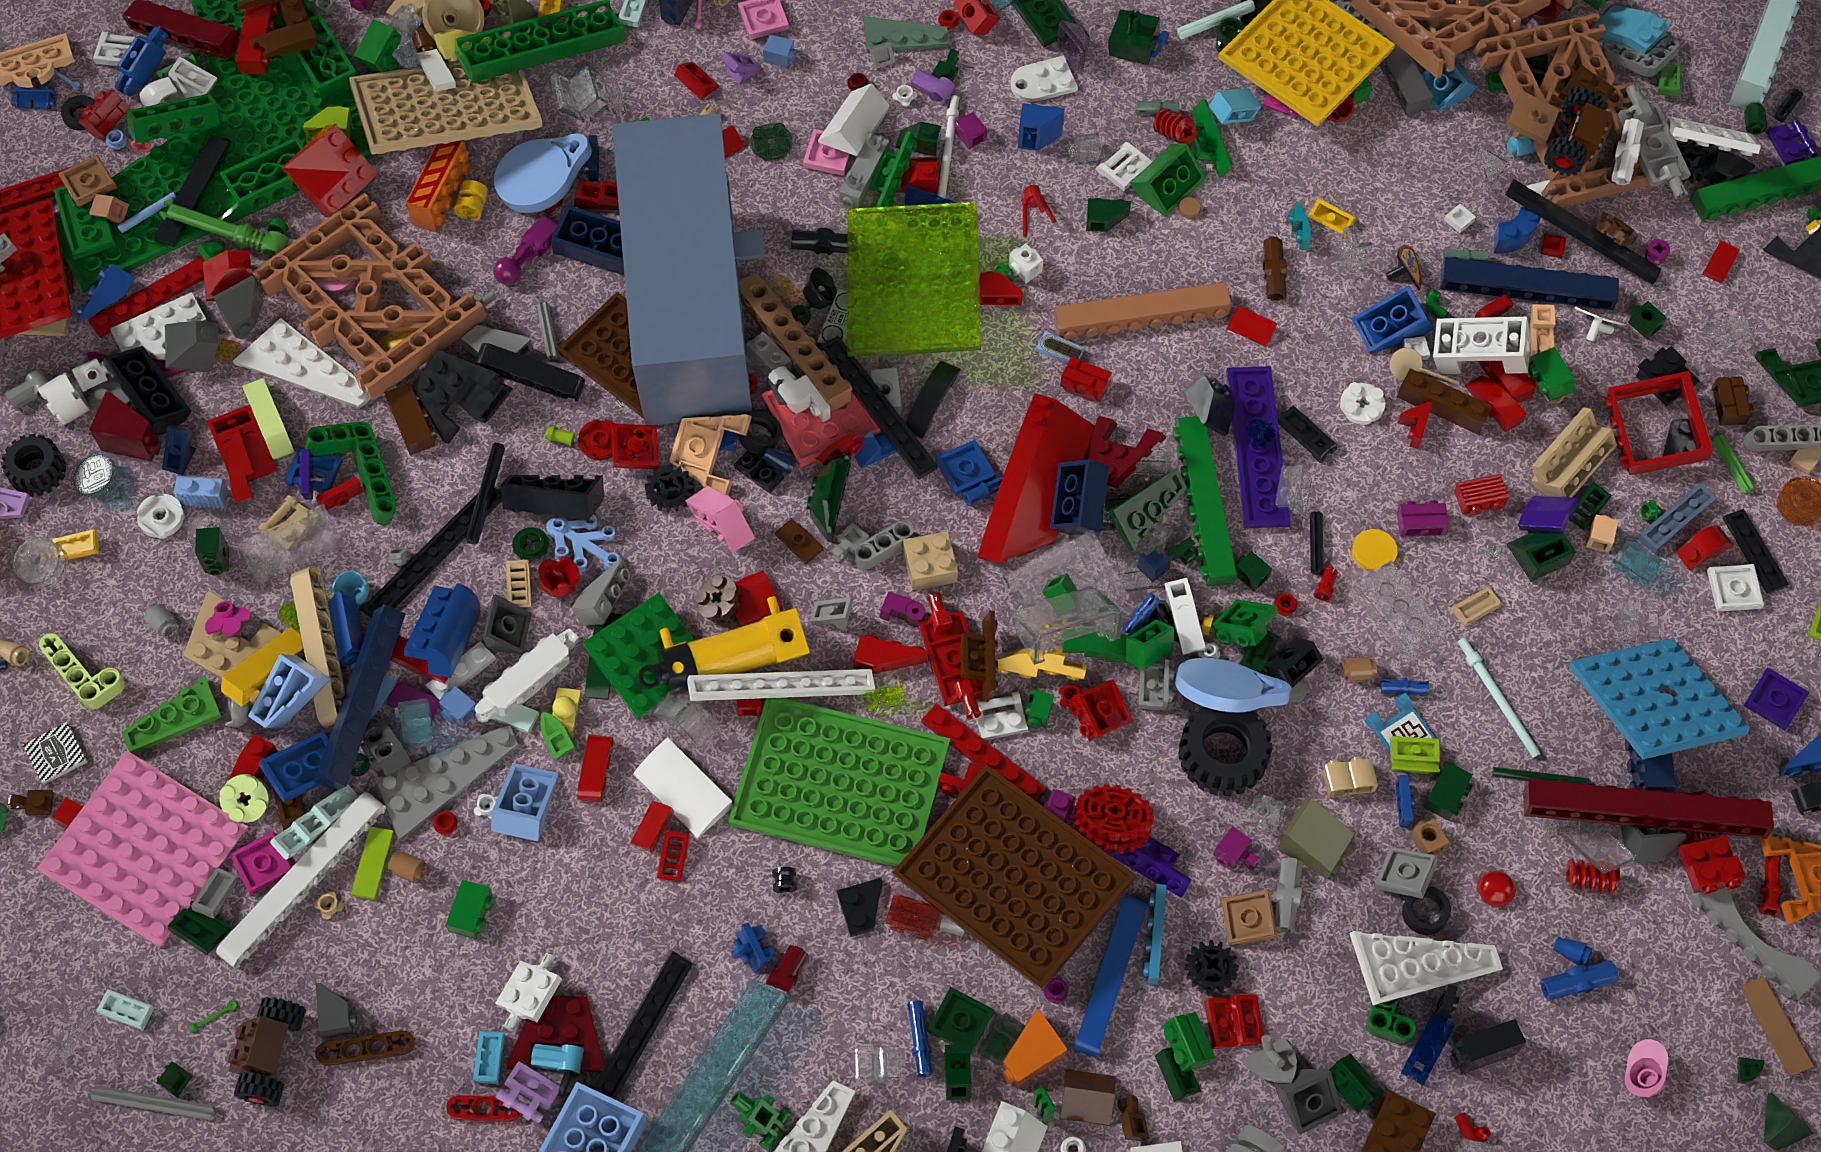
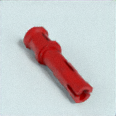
M1781 855L1765 857L1764 884L1760 888L1762 905L1759 907V912L1771 916L1782 914L1780 896L1783 895V889L1779 885Z

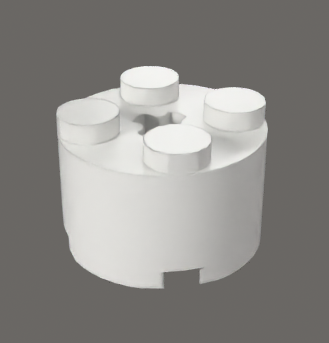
M67 372L60 374L38 388L41 396L49 402L46 404L48 409L54 416H57L63 426L90 410L84 395L75 386L76 383Z

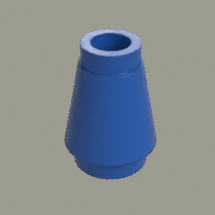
M1558 937L1553 950L1578 966L1579 964L1586 966L1593 948L1587 946L1588 943Z

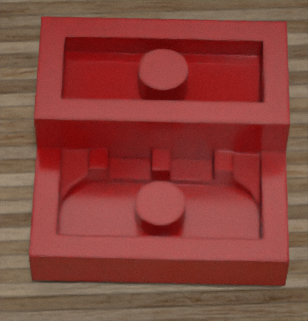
M764 570L735 581L741 589V595H739L738 599L740 605L733 615L740 627L772 615L767 601L769 597L775 596L780 612L783 611L780 600Z
M1257 994L1233 995L1231 998H1207L1204 1001L1212 1049L1262 1044L1261 1038L1264 1036Z

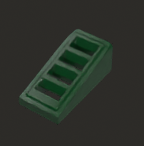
M1593 482L1579 499L1575 512L1585 518L1586 521L1583 523L1575 516H1573V519L1568 520L1585 530L1596 514L1611 499L1612 495ZM1590 494H1593L1595 497L1600 499L1601 503H1598L1596 500L1591 498ZM1585 500L1589 501L1591 504L1596 506V509L1594 510L1589 505H1587L1585 503ZM1580 506L1589 511L1591 515L1588 516L1586 513L1580 510Z

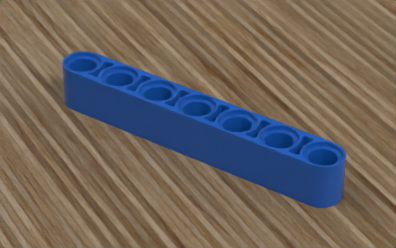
M1124 895L1073 1050L1095 1058L1098 1057L1147 908V901Z

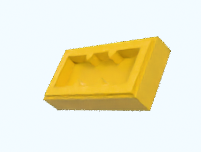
M93 529L52 539L53 560L55 562L66 561L99 553V532Z

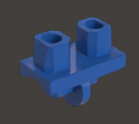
M748 922L742 924L741 931L736 934L737 939L734 941L736 948L731 952V955L734 959L741 958L744 964L749 962L753 972L756 973L761 971L765 964L774 959L775 952L770 945L761 948L759 944L766 937L762 925L751 927Z

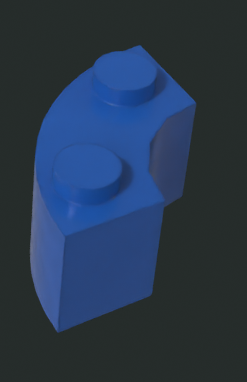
M1521 207L1515 219L1508 222H1499L1494 234V253H1509L1525 246L1534 236L1541 217L1529 209Z

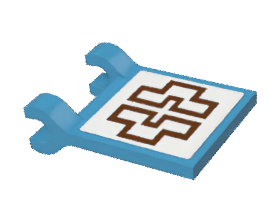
M1403 693L1394 701L1402 711L1382 723L1380 716L1375 711L1364 720L1369 728L1376 733L1389 753L1390 738L1392 736L1436 739L1413 708L1412 702L1406 693Z

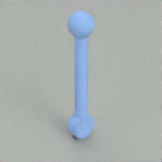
M55 69L54 73L72 85L73 89L77 90L80 88L79 82H73Z

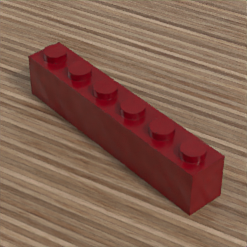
M134 0L122 15L131 30L149 35L156 26L168 34L166 39L168 42L226 60L229 59L239 44L237 31L230 25H223L214 20L190 15L181 10L177 11L168 8L165 5L154 4L148 0Z

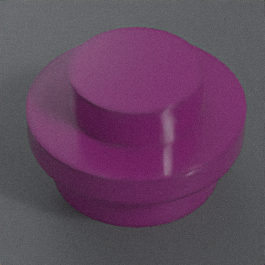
M1053 978L1044 988V996L1050 1002H1062L1068 995V986L1062 979Z

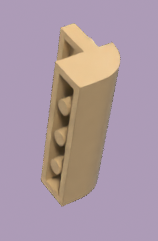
M1584 407L1532 465L1535 476L1531 481L1534 487L1549 497L1572 498L1616 448L1617 443L1612 429L1598 426L1592 409Z

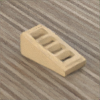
M529 560L506 561L508 601L522 608H532L531 566ZM524 578H525V581H513V582H512V579H524ZM516 588H525V589H526V590L513 591V589H516ZM526 596V600H513V597Z

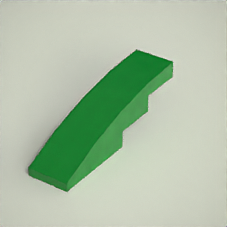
M1063 627L1062 652L1084 653V657L1105 658L1106 662L1128 663L1126 662V640L1130 635Z

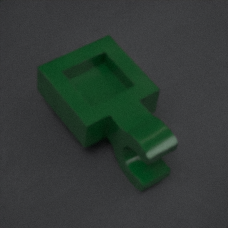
M951 49L946 62L940 60L931 75L938 79L946 77L953 82L959 67L955 66L959 60L957 57L959 51Z

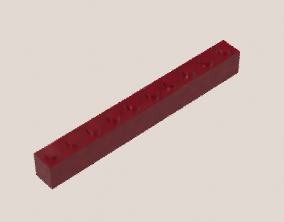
M1539 778L1528 779L1523 790L1524 816L1764 839L1768 838L1774 828L1772 802L1762 801L1761 799L1748 800L1738 799L1734 796L1716 797L1711 794L1694 795L1687 792L1641 790L1636 787L1618 788L1614 785L1596 786L1590 783L1575 784L1568 783L1567 781L1553 782L1544 781Z

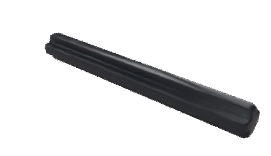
M495 442L492 444L466 535V540L469 544L476 545L479 543L505 451L502 443Z

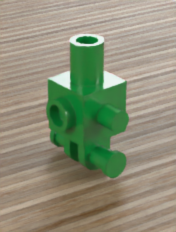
M736 1092L731 1098L730 1104L741 1112L737 1120L746 1126L742 1134L747 1138H751L753 1133L766 1135L759 1145L763 1149L770 1151L774 1140L778 1141L780 1138L779 1131L784 1132L786 1129L785 1123L791 1118V1114L783 1109L780 1112L776 1111L772 1107L775 1099L768 1094L764 1099H749L742 1092Z

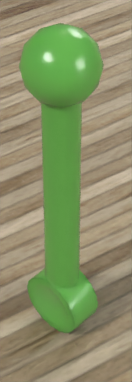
M229 1001L227 1007L197 1024H190L189 1031L196 1033L201 1026L229 1010L234 1011L237 1008V1003Z

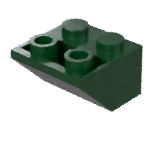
M1533 531L1507 543L1508 548L1530 582L1569 565L1576 553L1565 534L1558 532Z

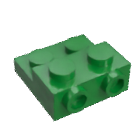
M1237 599L1213 623L1216 639L1221 643L1236 642L1242 647L1247 645L1256 646L1268 634L1266 625L1278 614L1277 607L1275 605Z

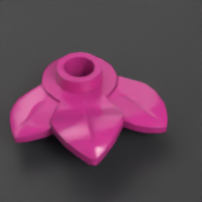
M230 601L220 602L214 608V616L207 620L205 631L208 635L221 631L224 636L233 637L241 631V622L251 618V613L245 607L237 608Z

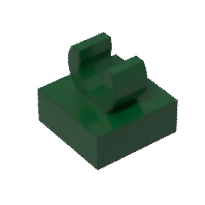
M1547 54L1526 58L1530 68L1547 72Z
M1188 537L1166 555L1169 554L1172 557V561L1179 558L1186 565L1196 558V555L1190 550L1196 543L1191 537Z
M171 1061L169 1065L165 1066L163 1074L157 1077L156 1083L178 1098L193 1076Z

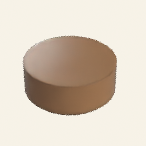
M1184 198L1179 204V213L1184 218H1195L1200 213L1201 205L1195 198Z

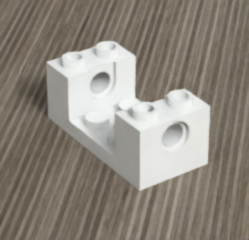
M1527 317L1437 319L1433 358L1438 374H1461V361H1502L1505 373H1528L1531 332ZM1478 336L1486 337V340L1482 343L1475 342Z

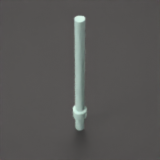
M1466 638L1460 639L1458 644L1467 656L1465 658L1470 667H1474L1532 758L1540 756L1539 749L1481 661L1483 659L1479 653L1473 650Z

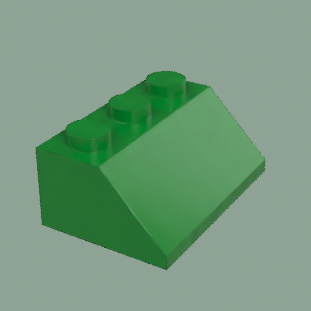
M1171 144L1131 182V185L1140 199L1167 217L1180 204L1181 200L1192 193L1206 179V176L1187 144Z

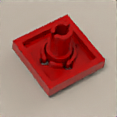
M612 423L613 468L657 470L659 467L657 426Z

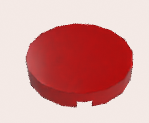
M596 419L586 423L581 428L578 435V444L585 456L594 460H605L612 457L611 426L614 422L604 419L605 421Z

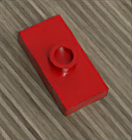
M356 476L317 495L315 498L321 511L325 512L337 505L343 506L347 504L351 498L364 491Z

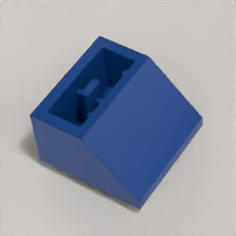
M1023 103L1019 125L1018 148L1040 150L1061 137L1065 108Z

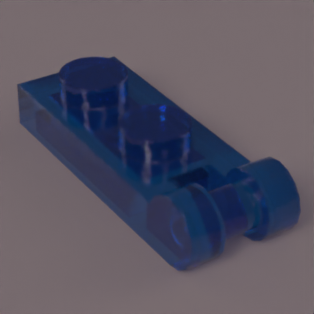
M1433 1012L1407 1059L1401 1074L1417 1079L1416 1082L1423 1086L1456 1024ZM1416 1061L1425 1065L1422 1071L1413 1066Z

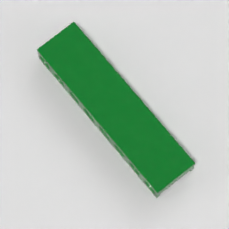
M601 0L456 38L455 55L470 83L619 44L625 41L626 28L624 25H621L612 10L610 0ZM599 7H606L603 12H596ZM580 12H587L584 17L577 16ZM561 17H568L565 22H558ZM542 22H549L546 27H539ZM523 27H530L525 33L519 32ZM510 32L506 38L500 37L502 33ZM491 37V39L488 42L480 43V41L483 38ZM471 42L469 47L465 49L462 48L461 45L463 43Z

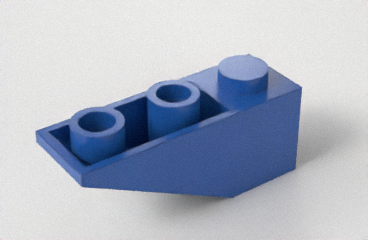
M110 264L108 268L103 266L98 275V278L101 279L97 286L92 285L86 295L90 299L86 305L81 304L75 314L78 316L77 322H82L122 298L135 277L113 264Z
M1821 733L1779 772L1780 776L1788 775L1789 778H1794L1803 774V771L1810 770L1811 773L1821 771Z

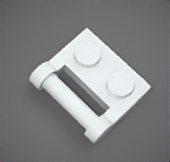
M102 31L93 57L95 64L117 66L135 37L113 35L110 32Z
M1125 142L1120 146V150L1105 163H1100L1096 167V171L1109 179L1122 191H1125L1131 186V182L1153 161L1130 143ZM1126 155L1129 156V157H1128L1124 162H1122L1116 169H1114V170L1111 169L1115 164H1117V163H1118L1122 158H1124Z
M1018 691L1012 692L1009 696L990 699L988 702L980 701V699L976 700L981 711V716L976 718L980 736L983 740L1028 732ZM1014 705V710L983 715V710Z

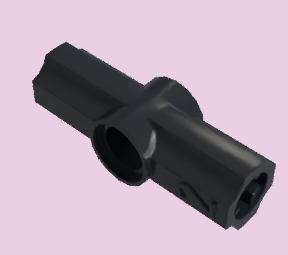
M819 228L816 231H792L791 249L814 251L817 255H820V253L831 255L833 252L856 254L857 235L835 233L830 228Z

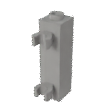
M869 132L859 155L839 190V202L844 207L860 208L869 191V186L884 150L889 151V140Z

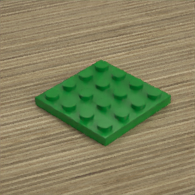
M660 592L582 643V646L636 720L673 696L670 695L665 684L657 686L652 690H644L636 682V675L642 667L659 664L657 652L664 648L660 630L669 628L673 645L695 641ZM647 671L644 672L643 679L646 683L652 684L655 681V676L652 672Z

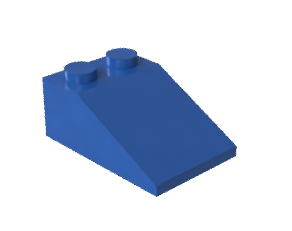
M1409 285L1351 318L1370 354L1401 345L1403 339L1422 337L1434 330L1418 298Z

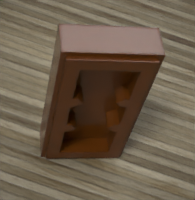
M792 518L775 532V536L805 564H808L823 551V547Z

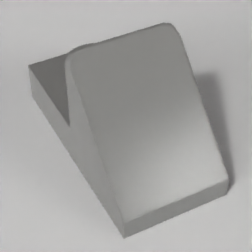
M848 597L815 601L810 622L815 626L834 624L841 631L845 632L854 599Z

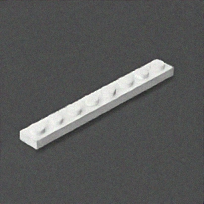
M871 669L689 675L687 679L690 701L873 694L875 691Z

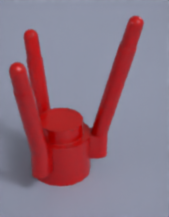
M1037 185L1026 187L1023 192L1025 197L1021 199L1023 205L1024 237L1027 236L1028 205L1032 208L1038 207L1042 213L1045 209L1053 223L1056 222L1045 201L1044 195L1041 194V190Z

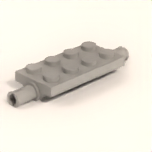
M1634 84L1626 88V93L1632 102V106L1629 109L1621 110L1618 113V117L1623 127L1625 120L1631 118L1644 122L1638 161L1650 187L1669 184L1675 199L1684 198L1688 195V191L1682 180L1688 179L1691 174L1670 132L1658 103L1650 104L1647 99H1644L1638 84H1635V86Z

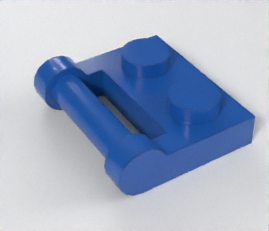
M299 446L285 478L286 485L294 486L295 484L300 486V476L297 475L300 471V451L305 449L304 447ZM331 454L313 456V475L325 478L324 482L313 480L314 490L323 493L333 488L334 481L343 463L342 457Z

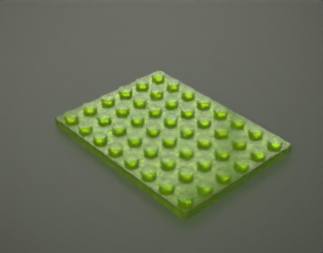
M977 202L848 209V357L980 351L981 319Z

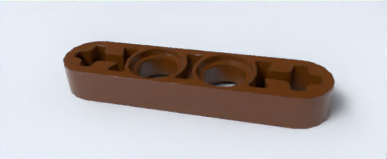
M403 1030L332 1040L318 1045L315 1056L319 1063L324 1066L409 1054L415 1047V1040L410 1032ZM402 1037L410 1041L405 1044L403 1049H401L400 1045H392L393 1050L389 1051V1038H391L392 1043L400 1042ZM375 1041H383L385 1048L379 1053H374L371 1050L372 1044ZM350 1045H358L360 1050L356 1056L350 1057L346 1054V1050ZM338 1046H341L342 1058H339L338 1053L331 1054L327 1060L324 1056H321V1054L325 1053L326 1048H329L331 1052L339 1051Z

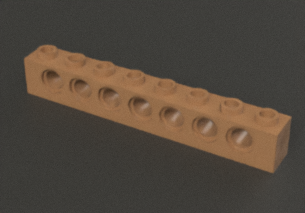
M757 272L740 280L741 304L763 332L792 360V368L799 377L807 375L830 406V413L851 402L852 386L847 379L844 380L840 376L837 366L835 364L831 365L826 353L818 349L814 338L805 333L802 323L793 318L789 307H784L779 295L770 290L767 280L761 278Z

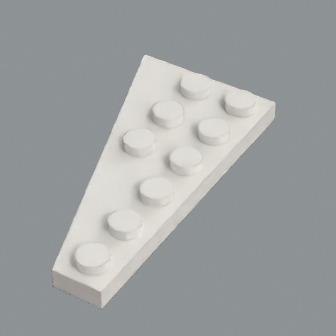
M281 318L233 360L234 365L251 369L256 373L265 374L273 379L301 389H307L315 394L335 399V401L360 409L370 400L367 391L363 392L359 388L357 380L352 373Z
M1359 931L1349 933L1373 1005L1503 969L1495 945L1454 943L1453 941L1446 940L1434 941L1427 938L1386 936L1378 933L1366 934Z

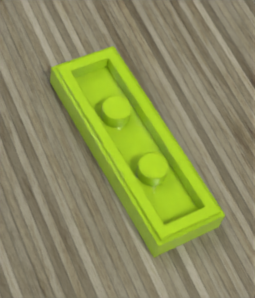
M370 826L351 891L352 897L376 901L393 841L394 830Z

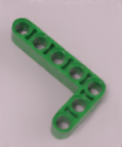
M364 421L316 426L309 429L305 449H309L313 456L352 452L372 518L379 525H388L393 519L396 501L371 425Z

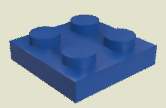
M972 440L935 457L936 464L955 496L979 486L981 482L987 483L996 479L994 470L976 440Z

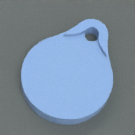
M579 133L558 138L534 139L523 142L506 153L499 162L494 174L495 189L504 204L514 211L533 213L545 210L555 205L567 194L577 173L592 153L591 145L587 138Z
M1195 658L1181 663L1178 667L1175 681L1176 688L1187 699L1204 707L1225 712H1247L1262 707L1285 705L1289 702L1292 688L1290 684L1283 680L1261 674L1231 661L1216 658Z

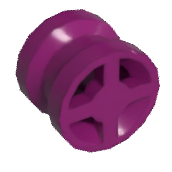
M1662 239L1652 240L1645 252V258L1655 265L1663 264L1670 253L1669 244Z

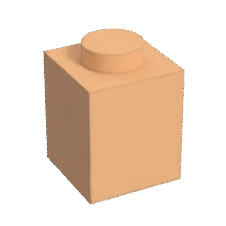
M1596 514L1590 526L1586 547L1609 553L1614 543L1618 520L1606 515Z

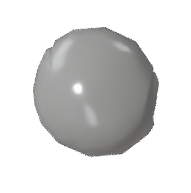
M229 698L225 726L239 728L245 725L250 719L248 715L252 709L251 702L241 707Z

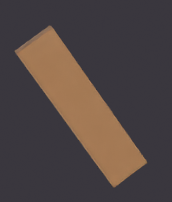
M1761 977L1742 985L1740 988L1789 1077L1813 1068L1814 1065L1765 978Z

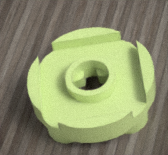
M240 774L231 778L220 790L221 808L229 814L230 820L236 823L240 821L242 823H249L259 819L265 813L270 802V792L265 782L250 774ZM241 792L251 796V799L248 800V805L239 801Z

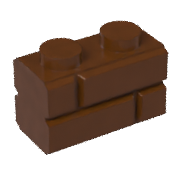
M1742 376L1731 378L1718 377L1711 388L1720 426L1746 425L1750 417L1753 416V405L1748 402V385H1744Z

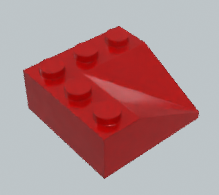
M336 124L325 126L282 167L285 173L324 217H331L345 207L378 174Z

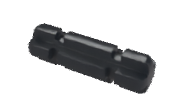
M1794 89L1780 106L1781 108L1777 110L1774 119L1784 122L1802 99L1803 92Z

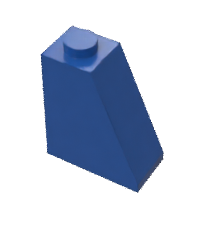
M338 591L328 601L339 663L352 665L357 661L364 639L354 594Z

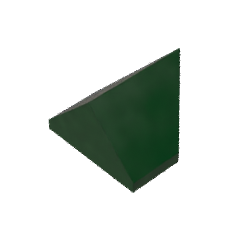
M1768 1093L1764 1143L1774 1150H1781L1814 1134L1773 1093Z

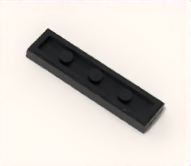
M1741 509L1725 515L1722 519L1748 563L1754 564L1757 578L1766 593L1769 594L1786 588L1789 585L1746 511Z

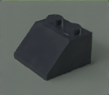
M1204 374L1186 388L1184 392L1202 424L1226 436L1229 432L1236 405L1232 398L1233 392L1228 385H1222L1216 378L1212 379Z

